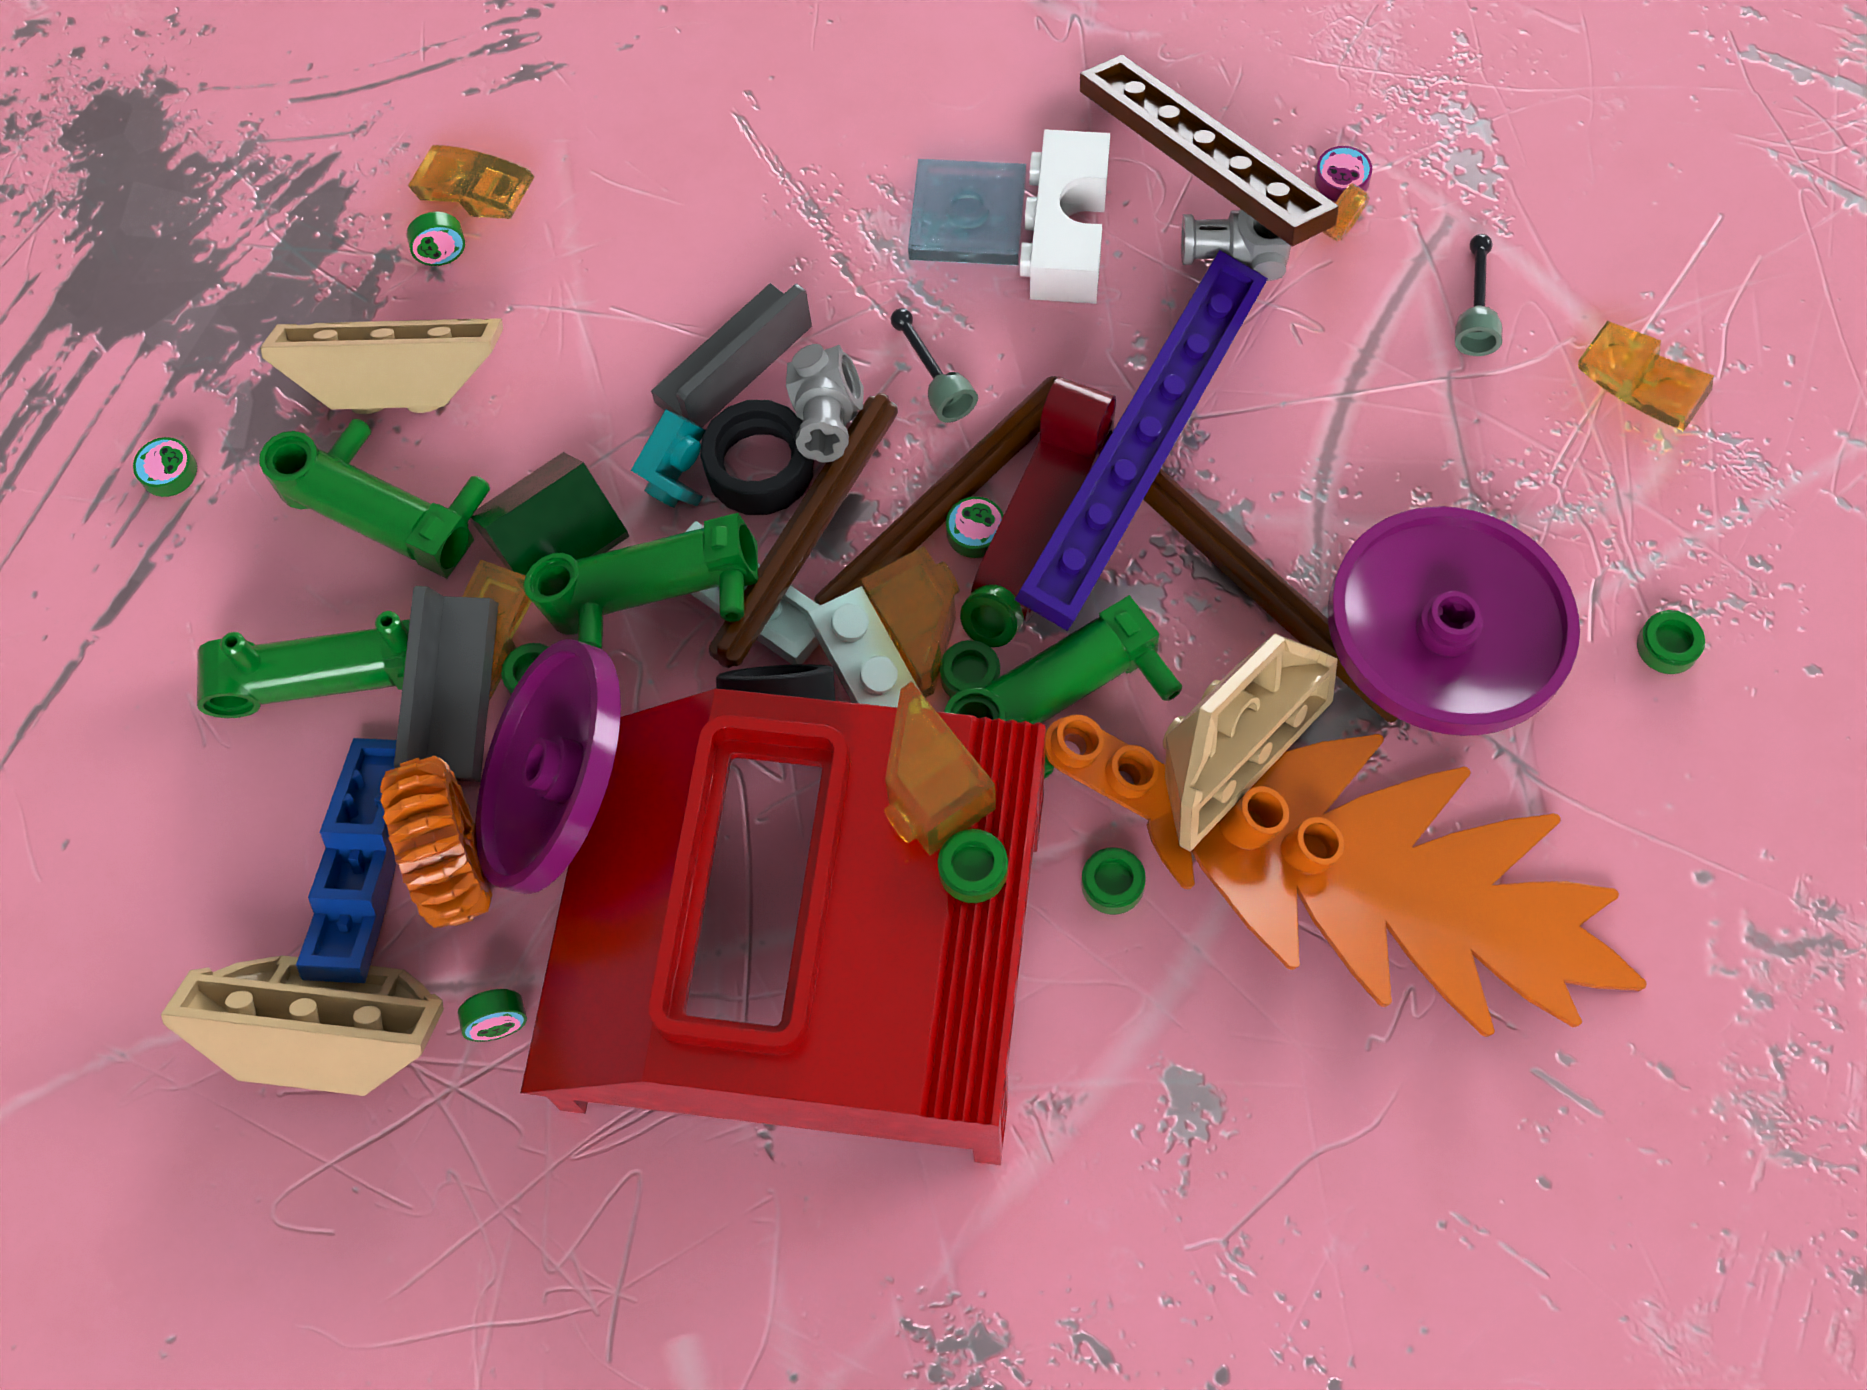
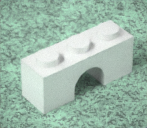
M1044 129L1042 152L1031 153L1029 184L1038 186L1037 197L1027 196L1025 230L1034 231L1033 243L1022 242L1020 276L1030 277V300L1097 303L1102 224L1081 223L1072 220L1069 216L1083 211H1105L1110 133Z

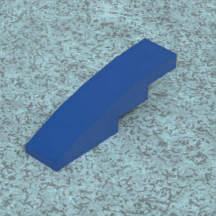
M353 738L320 829L325 851L308 896L314 915L296 963L302 980L364 984L366 982L396 868L395 854L392 844L388 839L387 825L383 819L384 809L380 801L382 795L380 785L385 771L395 768L394 760L397 740Z

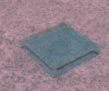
M918 159L908 244L909 260L1018 266L1026 164Z

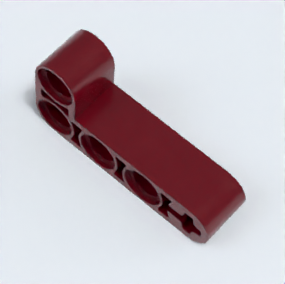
M1063 377L1056 378L1047 395L1041 414L1040 441L978 568L971 593L985 585H999L1008 589L1015 597L1017 596L1114 430L1116 396ZM1020 604L1024 621L1028 622L1034 611Z

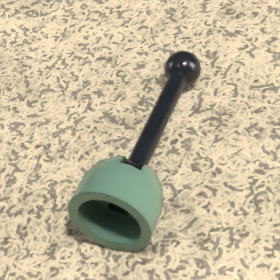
M1478 234L1470 241V250L1475 255L1474 307L1467 309L1459 316L1455 327L1456 348L1470 356L1492 354L1502 345V322L1497 312L1485 306L1487 254L1493 246L1491 238L1486 234Z
M904 308L896 309L890 319L892 326L896 330L903 331L933 378L928 387V400L931 408L942 422L950 423L962 419L976 406L978 394L970 382L958 372L943 374L913 328L912 314Z

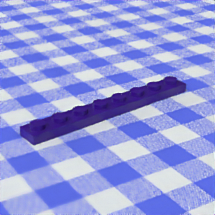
M1219 250L1014 599L1015 601L1062 629L1069 630L1268 278Z

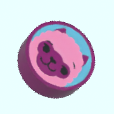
M1351 146L1330 148L1318 160L1315 185L1322 195L1336 202H1340L1343 199L1339 197L1351 185L1350 191L1343 201H1354L1363 196L1369 187L1372 163L1368 156L1357 148Z

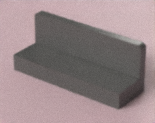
M771 283L768 284L651 390L654 402L664 411L667 409L691 420L700 427L706 425L812 327L806 290L800 285L794 284L787 292L783 293Z
M428 586L414 587L394 760L395 768L400 767V763L418 757L421 760L436 756L449 765L457 781L481 782L499 603L493 599L442 596Z

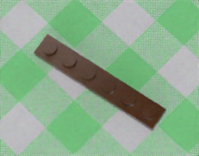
M1124 55L1080 72V92L1290 246L1293 247L1336 226L1339 208L1337 204Z

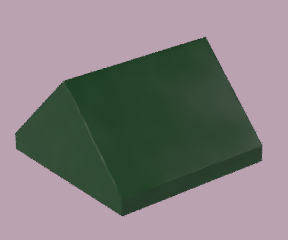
M564 452L479 507L470 518L472 524L523 590L526 574L532 565L542 557L552 553H565L578 560L606 553L629 537L628 531L585 463Z

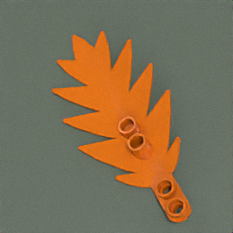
M1070 715L1057 719L1046 730L1045 755L1057 770L1147 819L1146 826L1154 848L1161 861L1184 889H1191L1195 885L1193 853L1202 871L1245 926L1287 969L1294 970L1300 965L1298 894L1314 924L1350 973L1379 1006L1387 1007L1392 1003L1387 928L1406 956L1446 1002L1484 1037L1493 1035L1495 1029L1473 956L1527 1001L1571 1027L1581 1025L1582 1019L1565 983L1596 989L1641 991L1646 988V980L1631 968L1612 948L1580 927L1581 924L1618 898L1619 893L1616 889L1570 881L1492 885L1560 823L1561 818L1558 814L1551 813L1503 820L1450 833L1413 847L1470 776L1471 771L1468 767L1463 766L1417 777L1362 795L1325 813L1384 742L1383 736L1374 734L1322 741L1286 751L1189 852L1179 846L1165 781V764L1156 760L1147 749L1138 745H1129L1105 732L1093 719L1084 715ZM1064 741L1076 744L1080 754L1071 751ZM1119 771H1124L1130 774L1133 778L1134 785L1127 782L1121 776Z

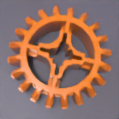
M432 756L421 760L418 757L400 763V767L385 771L380 785L382 793L380 801L384 809L383 819L387 825L388 839L393 847L395 862L398 863L403 883H406L411 901L417 905L419 915L425 918V921L433 928H441L473 921L475 916L488 912L492 891L489 885L490 882L484 876L477 855L476 823L473 821L469 804H467L464 798L462 787L458 785L455 774L450 770L449 765L440 757Z

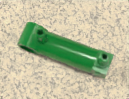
M352 419L328 453L318 449L314 441L305 433L297 431L282 432L273 436L264 444L260 452L259 465L282 501L292 508L300 510L311 509L412 560H416L418 565L448 579L474 541L468 529V521L489 493V484L481 477L471 476L450 507L446 508L440 504H430L350 465L351 460L372 433L370 426L360 419Z
M734 513L704 521V528L578 560L565 553L549 554L532 565L525 577L524 590L525 594L558 632L565 635L578 634V641L602 649L603 615L719 587L720 617L728 622H736L742 619L745 614L744 586L756 584L758 581V544L739 513Z
M1127 595L1099 612V617L983 688H968L957 692L948 701L944 712L973 715L977 718L987 717L992 720L998 718L1004 721L1014 720L1019 723L1027 721L1035 724L1045 722L1124 672L1130 673L1136 668H1139L1162 700H1171L1176 697L1182 690V684L1157 653L1159 632L1132 597ZM1046 755L1044 779L1054 771V766L1048 761Z
M385 611L376 618L375 629L257 645L248 642L238 632H230L223 636L222 639L208 641L200 645L197 652L198 710L213 717L240 718L257 712L262 704L394 686L398 690H402L410 619L401 620L395 612Z

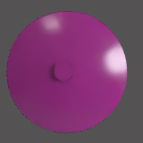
M1446 506L1423 507L1400 512L1385 518L1363 533L1348 550L1333 580L1329 594L1328 625L1336 654L1349 677L1371 701L1383 710L1404 722L1428 731L1460 736L1483 735L1509 729L1526 721L1546 706L1557 693L1569 675L1577 656L1580 639L1579 614L1571 587L1560 568L1541 546L1522 531L1500 519L1478 511Z
M574 639L561 640L549 646L526 670L501 715L482 773L475 829L476 849L480 867L487 880L496 887L523 894L536 893L548 887L571 863L586 839L597 816L613 768L621 717L620 686L616 668L609 655L598 647Z

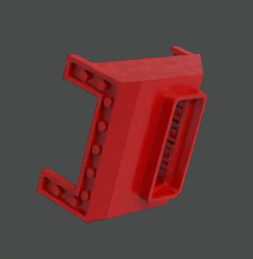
M717 688L620 717L616 755L604 798L586 839L567 868L520 1094L545 1096L560 1111L586 1114L588 1102L973 1149L974 1162L1001 1165L1008 1108V1062L1033 852L1038 850L1044 798L1046 725L1040 722L1035 724L1027 721L1019 723L1014 720L1004 721L1000 718L992 720L987 717L977 718L973 715ZM735 758L822 768L782 1019L776 1026L686 1015L730 765ZM967 829H979L994 835L1003 844L1008 857V875L1003 888L991 899L980 903H967L952 897L943 887L939 877L938 856L943 844L955 833Z

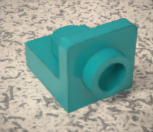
M666 409L631 471L648 481L644 491L675 508L679 500L698 506L703 496L678 481L682 472L687 471L697 460L701 450L700 441L706 430L691 420Z

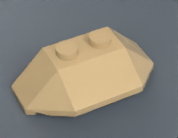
M502 318L485 320L443 319L314 323L311 325L277 324L260 349L264 360L331 410L352 409L356 414H372L384 408H407L414 413H425L434 411L439 407H444L492 353L503 331Z
M1274 634L1239 662L1221 681H1213L1205 690L1201 701L1185 717L1178 716L1173 720L1164 735L1163 748L1166 749L1165 781L1179 846L1191 852L1238 800L1333 702L1337 658Z
M281 955L238 962L214 972L209 967L190 970L161 1013L163 1024L237 1081L365 1096L422 1055L444 1008L441 998L436 994H430L421 982L404 969L370 966L365 984L306 981L301 979L296 967L298 957Z

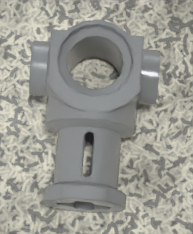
M1243 210L1231 211L1228 219L1195 220L1192 214H1183L1181 234L1183 265H1191L1194 259H1214L1219 250L1268 278L1267 281L1282 278L1286 273L1291 246Z
M819 344L808 345L794 355L792 362L787 363V392L797 417L803 420L796 434V446L805 458L814 459L822 463L831 462L842 457L845 448L849 444V435L845 426L856 416L858 410L863 409L864 386L859 379L853 361L848 354L843 352L840 345L826 350Z

